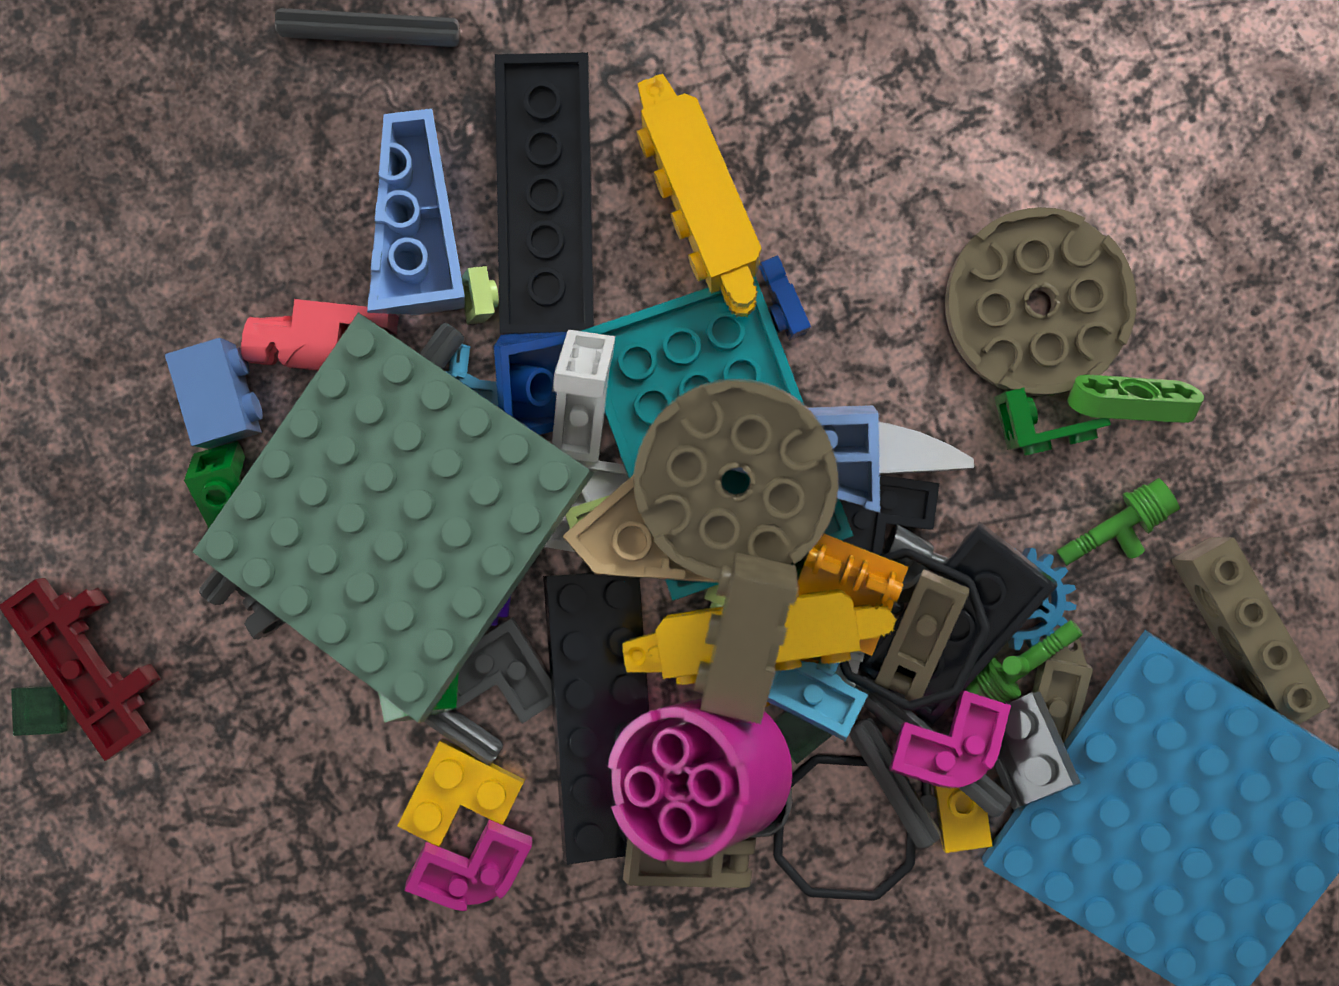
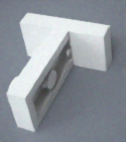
M568 330L554 374L553 391L557 392L552 444L575 460L598 463L609 370L614 353L615 336Z

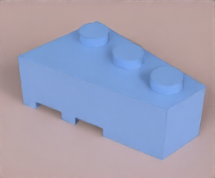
M867 405L808 408L821 423L834 451L838 470L837 498L880 512L879 413L875 407ZM741 467L731 468V470L747 474Z

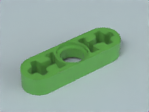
M1080 375L1076 377L1067 401L1075 411L1089 417L1189 423L1195 420L1204 400V395L1196 387L1177 380Z

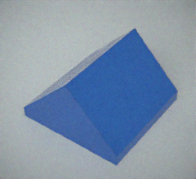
M567 332L503 334L494 345L498 408L538 435L553 432L557 392L553 391L554 374Z

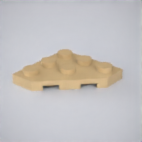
M634 475L563 535L564 540L595 575L719 583V580L703 577L680 566L669 558L653 541L654 537L637 508L634 493Z

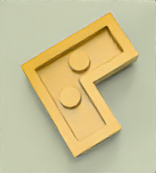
M442 738L438 742L397 827L440 847L461 805L503 825L525 779L493 763L487 765L461 747Z

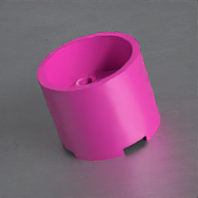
M702 698L650 711L631 722L618 737L608 763V768L612 769V789L616 803L611 808L619 826L630 841L649 856L663 862L666 860L700 862L769 826L778 817L787 802L792 784V762L788 745L781 730L765 711L761 724L702 711L700 710Z

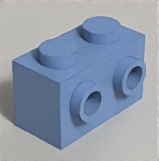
M216 338L165 354L191 446L210 449L262 433L258 421L263 418L262 408L256 394L249 391L245 375L250 372L248 361H244L242 358L240 347H236V344L225 339Z

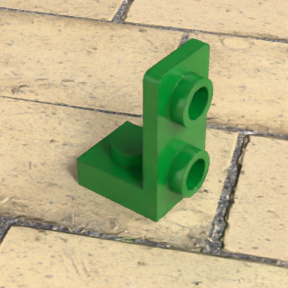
M1025 388L1007 391L994 396L1007 450L1022 447L1024 456L1053 449L1051 440L1068 436L1070 445L1097 439L1096 429L1111 425L1109 418H1098L1036 434L1034 424L1038 423L1037 408L1034 400L1026 396Z
M238 441L194 453L190 461L184 481L208 528L241 483L240 474L245 454Z

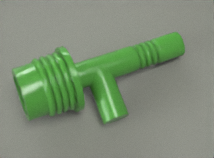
M1157 478L1147 485L1143 484L1137 490L1134 489L1133 492L1126 491L1123 493L1122 497L1127 505L1126 509L1092 528L1088 533H1084V536L1081 535L1080 538H1076L1056 550L1066 566L1084 556V554H1087L1088 551L1091 552L1092 549H1096V546L1099 547L1116 537L1129 559L1142 555L1145 549L1132 527L1139 523L1149 534L1155 526L1163 523V521L1168 519V516L1180 510V506L1168 486L1160 478Z
M1070 620L1020 656L1006 657L1003 665L996 658H993L968 685L966 691L1005 704L1013 698L1018 699L1021 696V691L1016 681L1047 661L1052 655L1059 652L1060 649H1064V647H1067L1083 636V633L1076 623Z

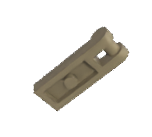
M923 569L874 683L887 690L891 689L905 695V699L909 701L923 697L968 597L970 588ZM898 665L916 672L914 677L911 678L897 672Z
M749 837L700 862H678L673 860L663 862L640 850L628 838L623 880L628 886L750 887L752 870L748 868L749 855L755 853L756 838ZM723 854H731L729 865L722 867Z

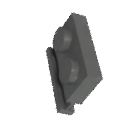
M1033 692L1008 703L1011 705L1000 752L994 766L1005 792L1012 799L1010 802L1012 808L1023 807L1080 784V779L1041 692Z

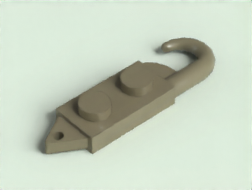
M1079 638L1074 641L1072 648L1069 649L1067 646L1062 650L1060 649L1059 652H1056L1055 655H1052L1051 658L1038 666L1032 693L1041 692L1063 743L1080 721L1093 668L1086 663Z

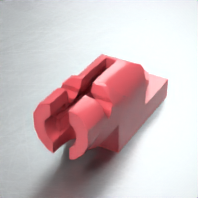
M294 299L292 316L249 317L242 333V358L244 361H249V363L275 365L279 359L281 364L288 368L318 371L358 312L388 333L397 335L399 316L386 313H368V307Z

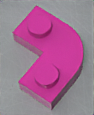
M962 691L958 698L949 736L906 722L902 723L889 771L942 788H959L976 782L988 770L992 769L998 758L1011 705Z
M489 820L469 859L425 842L406 880L404 891L459 911H467V905L484 903L496 896L502 899L511 888L532 847V837Z

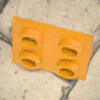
M823 533L820 540L808 553L797 581L799 590L797 595L840 589L851 597L854 607L868 604L875 606L877 603L878 605L883 604L885 607L888 606V609L891 610L894 602H897L904 585L902 582L909 567ZM881 635L878 638L859 640L860 652L872 656Z

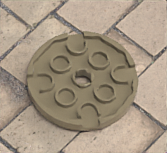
M1046 207L1014 211L992 221L980 230L957 257L951 269L945 293V312L948 329L958 352L965 362L991 384L1006 391L1025 388L1027 396H1050L1065 393L1072 389L1076 377L1080 375L1103 374L1117 357L1123 345L1127 344L1134 326L1137 308L1134 277L1130 265L1117 243L1109 235L1105 237L1095 227L1085 222V217L1070 211ZM1034 290H1041L1047 293L1051 299V309L1044 316L1035 313L1030 305H1027L1029 296Z
M718 380L702 384L678 396L653 421L643 438L635 463V499L639 514L641 513L647 528L654 537L653 541L669 558L693 573L720 580L723 565L733 567L736 552L789 565L798 562L816 545L828 527L836 505L838 493L837 462L832 445L821 423L794 396L780 388L755 380ZM741 467L750 477L749 487L739 494L726 491L722 486L721 476L731 468Z

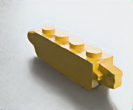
M664 74L645 79L637 83L642 110H640L642 129L637 130L636 133L644 156L646 158L653 156L659 170L654 171L653 174L662 198L670 196L676 211L671 212V218L680 240L688 238L693 249V253L688 254L693 273L698 282L706 280L711 294L721 290L726 305H729V310L732 311V315L748 317L753 310L755 311L757 302L756 296L758 291H756L757 286H754L753 277H755L760 266L762 247L698 99L685 93L677 96Z
M840 589L797 595L795 605L790 604L785 623L787 633L783 646L780 645L774 667L776 668L775 671L799 668L802 666L801 659L821 656L822 664L851 660L850 652L861 651L859 640L878 638L879 635L884 637L885 634L890 635V631H894L893 627L897 619L894 618L890 612L891 610L888 609L889 607H885L883 604L878 605L876 603L875 606L868 604L854 607L851 597ZM723 606L668 614L656 628V632L625 641L623 643V655L626 671L662 673L663 679L675 677L677 685L695 683L700 661L710 663L714 645L705 643L711 614L721 615Z

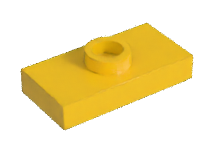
M933 785L937 800V815L944 852L951 853L993 847L988 813L959 788H942Z

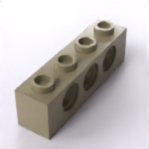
M1210 537L1170 559L1246 693L1298 725L1331 707L1234 537Z

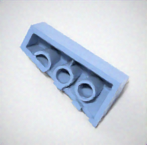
M423 109L384 114L367 312L421 315L462 309L465 306V295L433 110Z

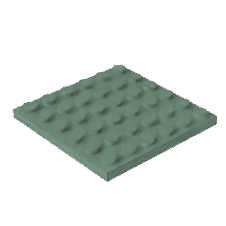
M358 312L200 540L193 553L415 721L425 722L590 481L594 472Z

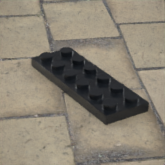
M588 52L495 54L500 335L567 332L568 330L582 331L594 327L590 73Z
M593 572L543 576L563 861L569 865L625 857L628 837L619 826L611 808L616 803L612 789V769L608 768L612 749L624 729L635 719L649 712L647 672H627L623 655V643L625 641L644 636L640 578L595 575Z

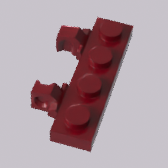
M46 578L35 579L1 603L0 610L103 760L112 759L151 731L137 712V709L145 704L140 694L160 681L161 677L152 664L137 668L125 678L122 677L119 671L111 674L84 634L89 630L84 620L109 603L99 587L91 591L86 589L72 598L69 592L58 596Z

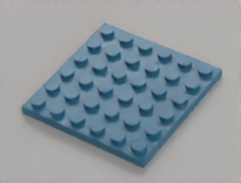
M1144 630L1063 743L1081 783L1023 807L1016 808L992 842L993 847H988L981 857L983 865L1176 986H1251L1339 874V750L1155 635Z

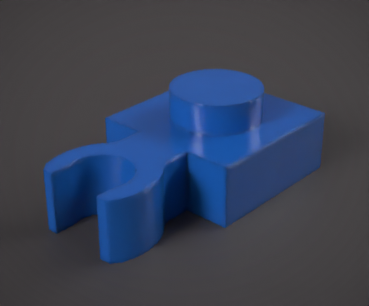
M777 255L760 262L761 266H759L761 275L772 295L773 305L769 306L768 310L777 332L785 331L789 341L806 334L811 325L793 284H790L779 256Z

